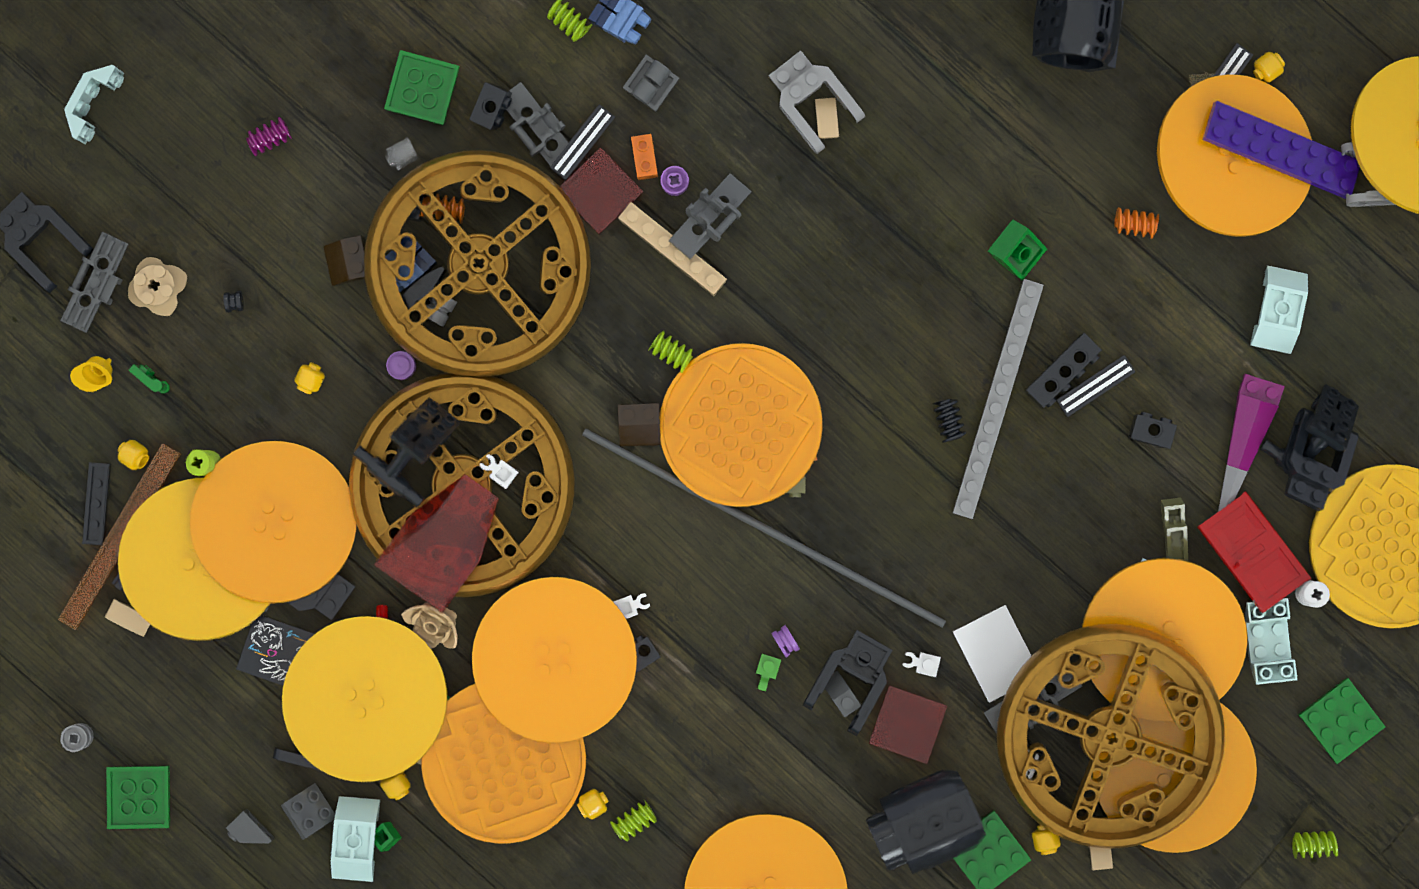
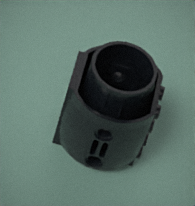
M1037 0L1033 26L1032 56L1037 57L1040 62L1065 69L1082 70L1085 72L1114 69L1116 67L1124 0Z
M954 770L937 771L880 798L879 801L884 811L866 819L887 870H893L907 863L912 875L973 850L986 836L984 826L958 771Z

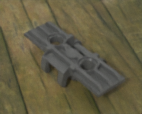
M520 82L509 90L512 92V102L506 110L516 121L509 128L519 136L529 149V154L532 157L540 152L551 166L568 145L567 140L560 133L565 128V124L562 121L559 122L552 113V108L548 103L541 108ZM524 108H531L533 110V114L527 118L523 117L521 112ZM527 123L542 143L536 146L521 126ZM549 140H556L558 142L556 150L550 151L547 149L546 144Z
M729 174L710 196L708 195L709 191L707 188L702 190L700 198L686 208V215L689 219L669 239V242L689 259L710 238L718 242L721 239V235L734 220L741 217V213L737 208L752 191L732 174ZM720 198L726 199L728 203L722 202ZM724 213L727 217L716 229L711 227L710 225L718 216ZM700 226L703 234H694L692 227Z
M104 232L101 233L90 259L82 258L83 263L72 286H69L67 289L73 292V295L60 321L86 333L88 332L101 302L111 305L113 299L110 296L117 284L121 285L123 279L114 275L129 245L128 243ZM101 258H106L109 262L108 267L104 270L101 269L99 264ZM90 265H92L94 270L84 291L81 292L79 291ZM89 295L91 304L87 307L82 306L80 300L82 297Z
M1065 673L1062 676V681H1070L1072 674ZM1056 674L1048 682L1056 686L1055 693L1048 695L1044 687L1037 699L1042 701L1050 700L1053 705L1059 706L1058 701L1078 690L1082 685L1079 684L1069 689L1064 688L1059 683ZM1002 702L984 712L996 734ZM1035 704L1030 705L1029 708H1028V712L1030 711V709H1031L1032 707H1034V706H1036V705H1035ZM1055 711L1050 712L1047 717L1054 714ZM1029 719V729H1033L1034 725L1039 722Z

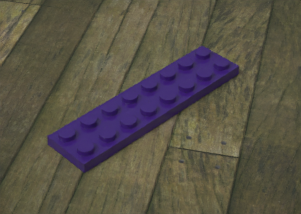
M1219 101L1213 103L1203 136L1204 141L1346 199V194L1352 195L1360 168L1356 158L1346 154L1342 156V153Z

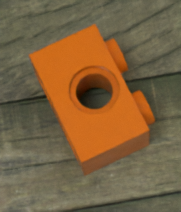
M646 134L631 137L638 180L658 177L652 135Z

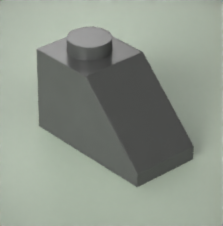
M835 671L825 689L843 716L846 717L861 707V704L839 672Z
M248 809L244 810L226 827L229 831L227 833L233 841H238L239 843L269 844L275 839Z

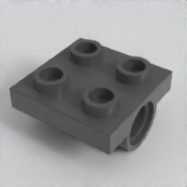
M645 55L623 86V89L657 112L680 78L659 61Z
M316 783L280 805L302 840L335 819V813Z

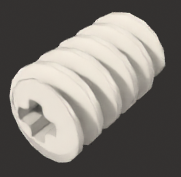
M1306 581L1295 591L1296 599L1299 603L1315 608L1325 605L1330 596L1328 587L1324 583L1317 581Z

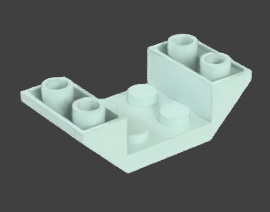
M110 65L84 73L64 109L72 137L85 145L87 141L90 142L95 134V126L81 118L89 112V103L92 98L98 95L100 83L115 91L124 81V73L115 66Z
M1267 266L1263 286L1266 287L1258 325L1254 326L1250 346L1291 354L1302 324L1308 295V274Z
M1283 598L1264 613H1261L1254 602L1246 603L1245 623L1248 656L1256 685L1297 680L1295 659L1291 658L1287 619H1290L1288 598Z
M339 796L334 819L331 852L332 878L373 882L375 866L373 856L380 799Z

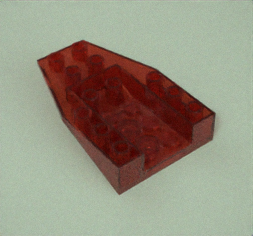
M464 474L410 515L374 565L439 611L445 612L481 560L499 498Z

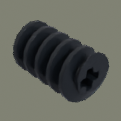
M947 399L932 403L933 405H938L934 412L941 413L936 417V420L943 421L938 425V428L945 429L940 433V436L947 437L942 443L960 439L966 434V431L959 430L964 426V423L957 422L962 418V415H955L960 410V407H953L958 402L957 399Z

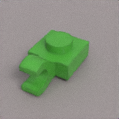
M761 654L756 674L761 675L757 689L766 691L769 678L776 679L781 659Z

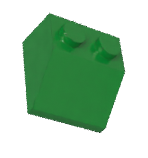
M1012 219L988 252L997 262L1023 281L1046 252L1047 248L1029 228Z

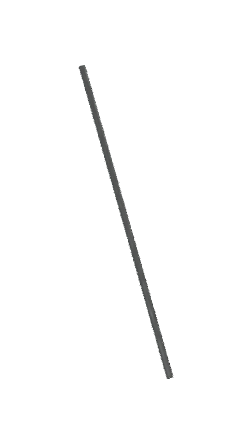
M585 429L582 436L943 628L946 620L732 506H725L704 499L685 486L678 477L588 429Z

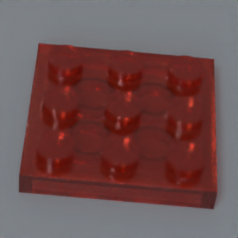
M602 148L598 149L560 186L570 198L578 213L598 234L604 231L626 209L630 202L633 203L643 193Z
M889 685L869 744L927 764L947 705Z

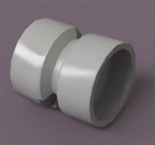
M429 298L431 303L426 304V307L434 309L436 307V300ZM450 299L428 319L444 327L449 318L447 313L453 311L457 302Z
M76 723L65 728L60 738L62 746L67 751L78 752L89 747L94 737L92 729L87 724Z

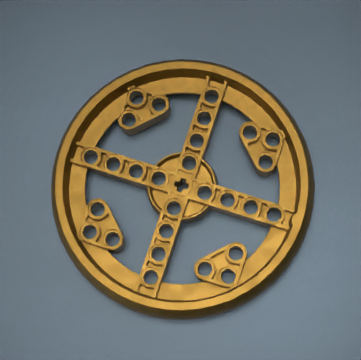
M476 150L450 153L423 163L409 172L389 191L373 217L365 244L364 272L367 291L372 306L386 331L406 352L419 361L435 369L460 376L489 377L507 374L524 368L545 356L559 344L574 325L582 310L590 282L591 259L588 237L578 211L570 198L556 182L537 167L516 157L498 152ZM486 171L490 173L491 180L483 182L480 178L481 172ZM465 181L460 187V194L464 199L498 203L508 197L509 190L507 186L531 199L535 205L495 238L483 233L467 235L432 193L447 185ZM465 185H473L475 194L467 195L464 191ZM494 188H502L504 196L502 198L495 197L493 194ZM421 195H428L430 204L426 206L420 204L419 197ZM417 206L451 247L447 260L450 276L408 310L399 293L396 278L400 281H407L413 276L416 239L414 235L408 232L400 236L399 234L406 219ZM537 206H543L546 209L544 217L536 214ZM434 211H441L444 218L442 221L437 222L433 219L432 214ZM522 219L529 220L531 224L530 229H522L520 221ZM548 219L556 234L560 249L551 246L543 251L539 287L544 294L549 295L556 292V295L549 309L539 321L505 281L509 269L507 251ZM450 226L456 228V237L451 238L447 236L446 228ZM506 232L514 234L515 241L513 243L505 241L504 235ZM409 237L412 240V246L404 248L401 245V239ZM462 242L470 245L469 253L464 254L460 251L459 246ZM491 245H496L499 248L497 256L489 254L488 249ZM393 250L396 253V259L394 261L386 260V251ZM548 251L556 252V261L551 262L547 259ZM474 259L477 261L481 259L483 261V264H481L483 266L482 269L480 267L474 268ZM562 266H566L570 270V275L566 278L560 274ZM399 267H408L410 270L409 276L401 277L398 273ZM463 271L467 273L468 280L465 283L458 281V272ZM488 274L496 276L497 282L495 285H489L486 282ZM547 279L554 282L555 286L552 291L546 290L544 287V282ZM445 284L450 285L452 288V293L449 296H445L441 292V287ZM461 290L477 295L490 293L523 332V335L507 343L492 346L496 342V333L492 329L454 326L448 331V339L450 341L448 342L432 334L421 323ZM501 290H507L510 293L508 301L500 299L499 294ZM427 298H434L436 300V307L434 309L426 307L425 301ZM514 306L522 307L523 315L521 317H516L513 314ZM418 311L421 318L419 322H412L409 319L410 312ZM529 321L536 324L537 328L534 333L526 330V324ZM455 329H459L463 333V338L460 341L452 338V332ZM483 332H489L492 335L490 343L482 342L481 335ZM468 345H473L476 348V354L473 357H469L465 353Z
M442 373L424 378L401 389L376 411L361 433L355 451L361 445L374 457L379 456L389 464L387 461L390 454L396 455L397 453L395 450L386 451L392 441L390 439L391 433L429 397L439 405L452 402L448 408V413L461 421L491 424L497 418V412L494 409L496 408L513 418L522 428L487 454H497L500 457V461L503 460L508 463L532 444H535L541 457L544 475L540 472L529 473L526 478L522 503L523 515L529 519L536 517L538 519L531 532L518 544L487 502L493 486L492 478L489 477L492 471L484 470L481 478H476L473 474L474 468L480 466L481 463L485 466L491 464L490 459L486 457L487 454L480 459L468 454L452 455L445 444H443L442 446L439 445L443 449L440 457H435L433 453L430 456V459L437 467L431 482L433 494L426 498L417 508L414 507L391 525H389L383 512L380 495L383 497H393L396 494L393 492L386 494L383 491V486L367 471L366 466L356 457H353L349 476V492L355 522L366 545L384 567L401 580L416 588L449 597L482 596L500 591L523 580L535 571L555 549L566 529L572 511L575 486L570 450L564 435L550 413L534 397L508 381L494 376L474 377L451 373ZM472 393L480 395V401L477 404L470 402V395ZM456 405H461L464 409L461 416H455L453 413ZM486 409L492 411V418L488 421L482 418V412ZM531 430L533 432V439L531 441L523 439L524 431ZM509 442H514L517 445V450L513 454L508 453L506 450V445ZM448 462H452L455 465V470L451 474L446 473L444 468ZM533 475H539L541 478V484L537 487L530 483ZM459 479L461 481L466 480L467 484H465V489H458L457 485L459 484ZM443 491H448L451 495L450 500L446 503L440 499ZM546 491H550L554 496L551 503L543 501L542 496ZM472 495L479 497L480 502L476 507L469 504V498ZM427 503H431L434 506V512L430 515L424 512V506ZM528 504L536 505L537 512L535 515H529L526 512ZM443 510L456 515L472 514L503 557L485 565L471 567L476 560L472 550L433 545L427 551L428 560L406 547L402 541ZM485 511L489 512L492 516L489 523H484L481 520V515ZM411 515L417 517L418 520L417 525L414 527L409 526L407 523V519ZM395 527L401 531V536L398 539H394L391 536V530ZM496 528H501L504 532V536L500 540L495 539L493 536ZM507 545L515 546L516 554L514 556L506 554L505 549ZM435 548L440 549L442 552V557L439 560H435L432 557V551ZM464 552L471 556V561L468 564H463L460 560V556ZM446 565L453 566L454 574L452 576L445 575L444 567Z
M1101 624L1083 627L1061 635L1044 645L1025 662L1013 678L1005 694L998 718L997 750L1004 778L1018 803L1035 821L1050 832L1068 841L1095 848L1111 849L1137 846L1162 837L1180 826L1200 807L1208 796L1218 776L1224 755L1225 725L1222 708L1214 686L1203 668L1189 653L1170 639L1147 629L1130 625ZM1072 654H1079L1080 657L1077 662L1072 663L1069 661ZM1120 654L1129 656L1110 706L1098 708L1088 716H1084L1037 699L1045 685L1056 674L1061 686L1069 689L1102 674L1105 666L1097 655ZM1138 656H1145V661L1142 664L1135 663V659ZM1098 661L1099 666L1096 669H1089L1090 662ZM1151 664L1157 666L1174 680V682H1166L1161 687V695L1173 721L1181 730H1189L1194 725L1195 739L1192 754L1143 737L1140 725L1132 715ZM1065 673L1072 674V678L1068 682L1062 681V676ZM1137 675L1138 679L1135 683H1128L1129 676ZM1176 689L1175 696L1167 697L1168 690ZM1129 694L1130 700L1128 702L1120 701L1122 695ZM1189 696H1196L1193 704L1186 703ZM1030 705H1038V710L1035 713L1028 712ZM1055 711L1058 713L1056 719H1047L1050 712ZM1122 713V720L1118 722L1113 721L1115 714ZM1182 715H1188V720L1185 723H1179V718ZM1029 719L1080 737L1081 747L1090 760L1071 809L1057 801L1048 792L1057 790L1061 781L1044 745L1033 743L1027 748ZM1069 719H1077L1075 726H1067ZM1094 725L1097 727L1094 733H1086V729L1089 726ZM1111 733H1113L1115 736L1114 739L1111 738L1110 740H1108L1106 736L1108 734L1111 735ZM1134 739V746L1130 748L1125 747L1126 741ZM1153 746L1154 752L1149 755L1145 754V749ZM1042 750L1043 755L1038 760L1034 759V751ZM1101 752H1108L1109 754L1106 759L1101 760L1098 758ZM1166 754H1174L1171 761H1164ZM1133 757H1137L1184 774L1181 781L1167 797H1165L1158 785L1150 784L1118 800L1117 808L1122 817H1093L1111 767L1121 766L1129 762ZM1187 760L1193 761V765L1190 768L1183 767ZM1029 769L1036 770L1032 779L1025 776ZM1094 771H1101V775L1097 779L1091 778V774ZM1048 776L1055 777V781L1052 784L1045 783V779ZM1087 790L1094 791L1093 796L1089 798L1084 797V793ZM1152 792H1159L1158 798H1149ZM1125 804L1133 805L1130 811H1123ZM1086 809L1087 812L1084 816L1079 817L1076 815L1078 810ZM1147 810L1152 811L1149 818L1142 817L1143 812Z

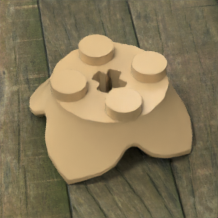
M147 257L137 266L135 276L129 284V300L136 306L149 308L157 315L170 316L177 307V294L183 291L186 286L187 274L179 267L163 264L158 258ZM154 281L160 283L157 291L151 289Z
M430 599L427 603L411 607L401 614L407 624L414 625L413 632L421 637L431 649L435 648L439 643H443L446 648H456L457 632L455 619L457 615L454 611L439 604L436 600Z

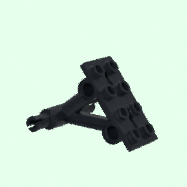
M1325 384L1321 393L1311 405V409L1315 413L1304 427V430L1312 434V436L1305 445L1303 456L1314 459L1328 445L1338 452L1344 451L1347 448L1359 409L1354 400L1346 398L1337 389ZM1266 439L1259 450L1274 458L1275 463L1282 467L1281 463L1286 448L1281 449Z
M429 397L391 433L390 439L399 447L389 464L379 456L374 457L361 445L352 456L366 466L367 471L382 486L387 487L398 497L403 496L417 508L425 497L416 492L411 487L410 482L400 473L413 458L423 465L435 449L446 442L460 425V422Z

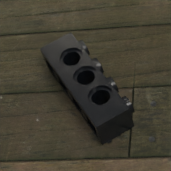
M1082 333L1024 392L1040 408L1045 406L1049 408L1057 400L1055 396L1060 391L1064 393L1070 388L1071 384L1069 382L1074 377L1078 379L1085 373L1084 367L1088 363L1092 365L1100 358L1098 353L1101 349L1085 333ZM1076 352L1083 354L1084 360L1082 363L1075 362L1074 354ZM1062 366L1069 369L1067 378H1063L1059 373ZM1047 381L1054 383L1055 389L1053 392H1048L1045 389Z

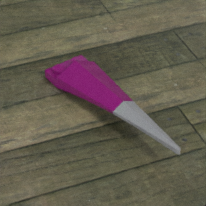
M1244 374L1237 396L1218 512L1235 500L1279 407L1278 405L1285 386Z

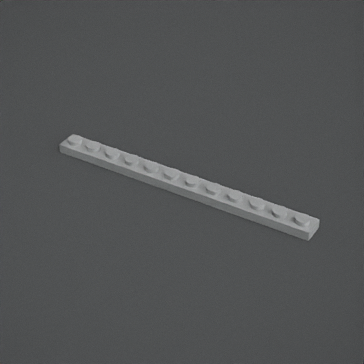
M1023 279L952 512L954 514L973 519L1044 286L1043 284Z

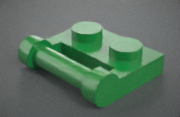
M133 364L128 370L152 391L160 393L169 392L170 384L166 381H160L153 376L155 372L147 365Z

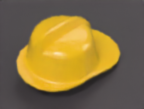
M99 356L91 357L71 371V381L76 387L86 392H94L108 386L112 382V360Z

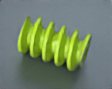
M557 0L550 8L547 18L549 20L555 18L553 23L554 25L560 24L559 29L561 31L567 29L565 34L567 36L572 35L571 40L573 42L581 39L590 30L592 24L586 27L587 19L579 20L581 13L574 16L575 8L567 9L569 2L562 5V0Z
M662 331L658 334L649 350L654 348V356L660 352V360L667 357L666 363L668 365L674 361L673 368L676 369L681 366L680 373H683L693 358L691 356L693 349L685 352V344L678 347L679 340L671 343L672 336L670 335L665 339V331Z
M193 450L186 459V468L192 475L206 476V474L213 471L215 464L221 460V457L215 451Z
M646 801L645 806L640 803L637 804L638 811L633 807L630 808L632 815L624 812V820L618 816V824L610 822L621 840L624 839L628 842L630 840L629 834L635 837V829L642 832V824L647 828L650 827L649 820L653 823L657 822L653 810Z
M1320 831L1319 834L1311 832L1310 835L1308 832H1304L1302 836L1299 832L1294 834L1292 842L1294 858H1297L1298 853L1301 854L1302 858H1305L1306 852L1309 853L1310 858H1313L1314 852H1317L1318 857L1321 858L1323 851H1325L1326 857L1330 856L1331 851H1333L1335 857L1338 856V843L1333 831H1328L1327 834L1324 831Z

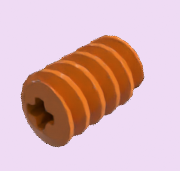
M436 194L435 197L453 219L457 221L459 218L460 224H462L465 211L463 198L456 203V199L453 196L449 202L447 195L440 200L439 194ZM428 195L423 199L422 205L424 206L430 204ZM434 211L432 216L435 213L436 220H440L443 213L441 211Z
M1118 207L1114 228H1117L1118 234L1125 229L1126 235L1133 230L1134 236H1137L1138 232L1141 231L1143 238L1149 232L1150 239H1153L1158 228L1159 214L1154 218V214L1149 213L1146 217L1145 211H1142L1138 216V211L1133 210L1130 215L1129 209H1125L1122 214V209Z

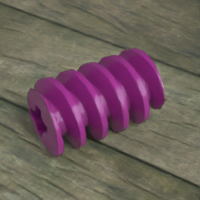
M278 117V124L273 120L270 121V128L263 124V131L256 127L255 135L250 130L248 131V138L246 140L255 157L258 156V150L261 153H265V146L271 150L273 148L272 142L276 146H280V139L284 143L288 141L287 136L292 139L286 123L280 117Z

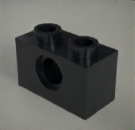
M485 82L469 120L490 130H497L503 124L505 109H508L511 105L512 92L493 83ZM491 102L496 104V110L493 113L489 109Z
M1146 412L1134 415L1128 436L1129 439L1164 449H1171L1177 425L1172 424L1173 420L1163 417L1160 420L1152 418V414ZM1151 424L1156 425L1158 428L1155 436H1152L1148 431Z

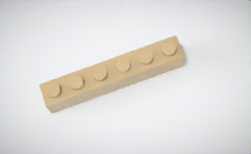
M632 202L618 217L620 222L712 296H715L727 281L723 275L695 254L691 259L686 257L669 242L673 235Z

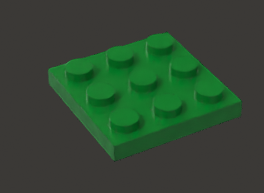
M400 50L384 109L444 126L460 66Z
M1345 678L1298 714L1335 764L1340 763L1385 728V725L1349 678Z
M170 766L106 767L107 829L170 828Z
M993 810L981 819L986 833L982 842L973 850L953 858L976 889H994L1031 861L1030 857Z

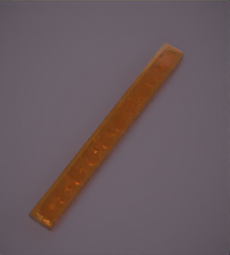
M162 443L58 618L59 621L74 630L79 628L118 562L120 542L129 520L140 505L161 489L181 453Z

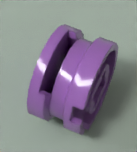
M679 166L666 168L661 175L662 189L671 196L683 194L689 186L687 172Z
M394 352L387 359V371L395 379L407 380L416 371V361L407 352Z
M786 625L782 626L780 631L771 633L785 657H788L790 652H796L800 649Z

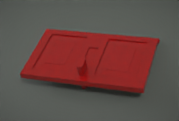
M1246 491L1198 526V529L1261 613L1267 611L1306 581L1311 580L1310 575Z

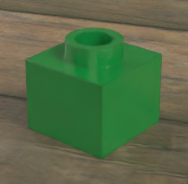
M384 822L376 828L375 845L380 852L388 851L402 838L391 822Z

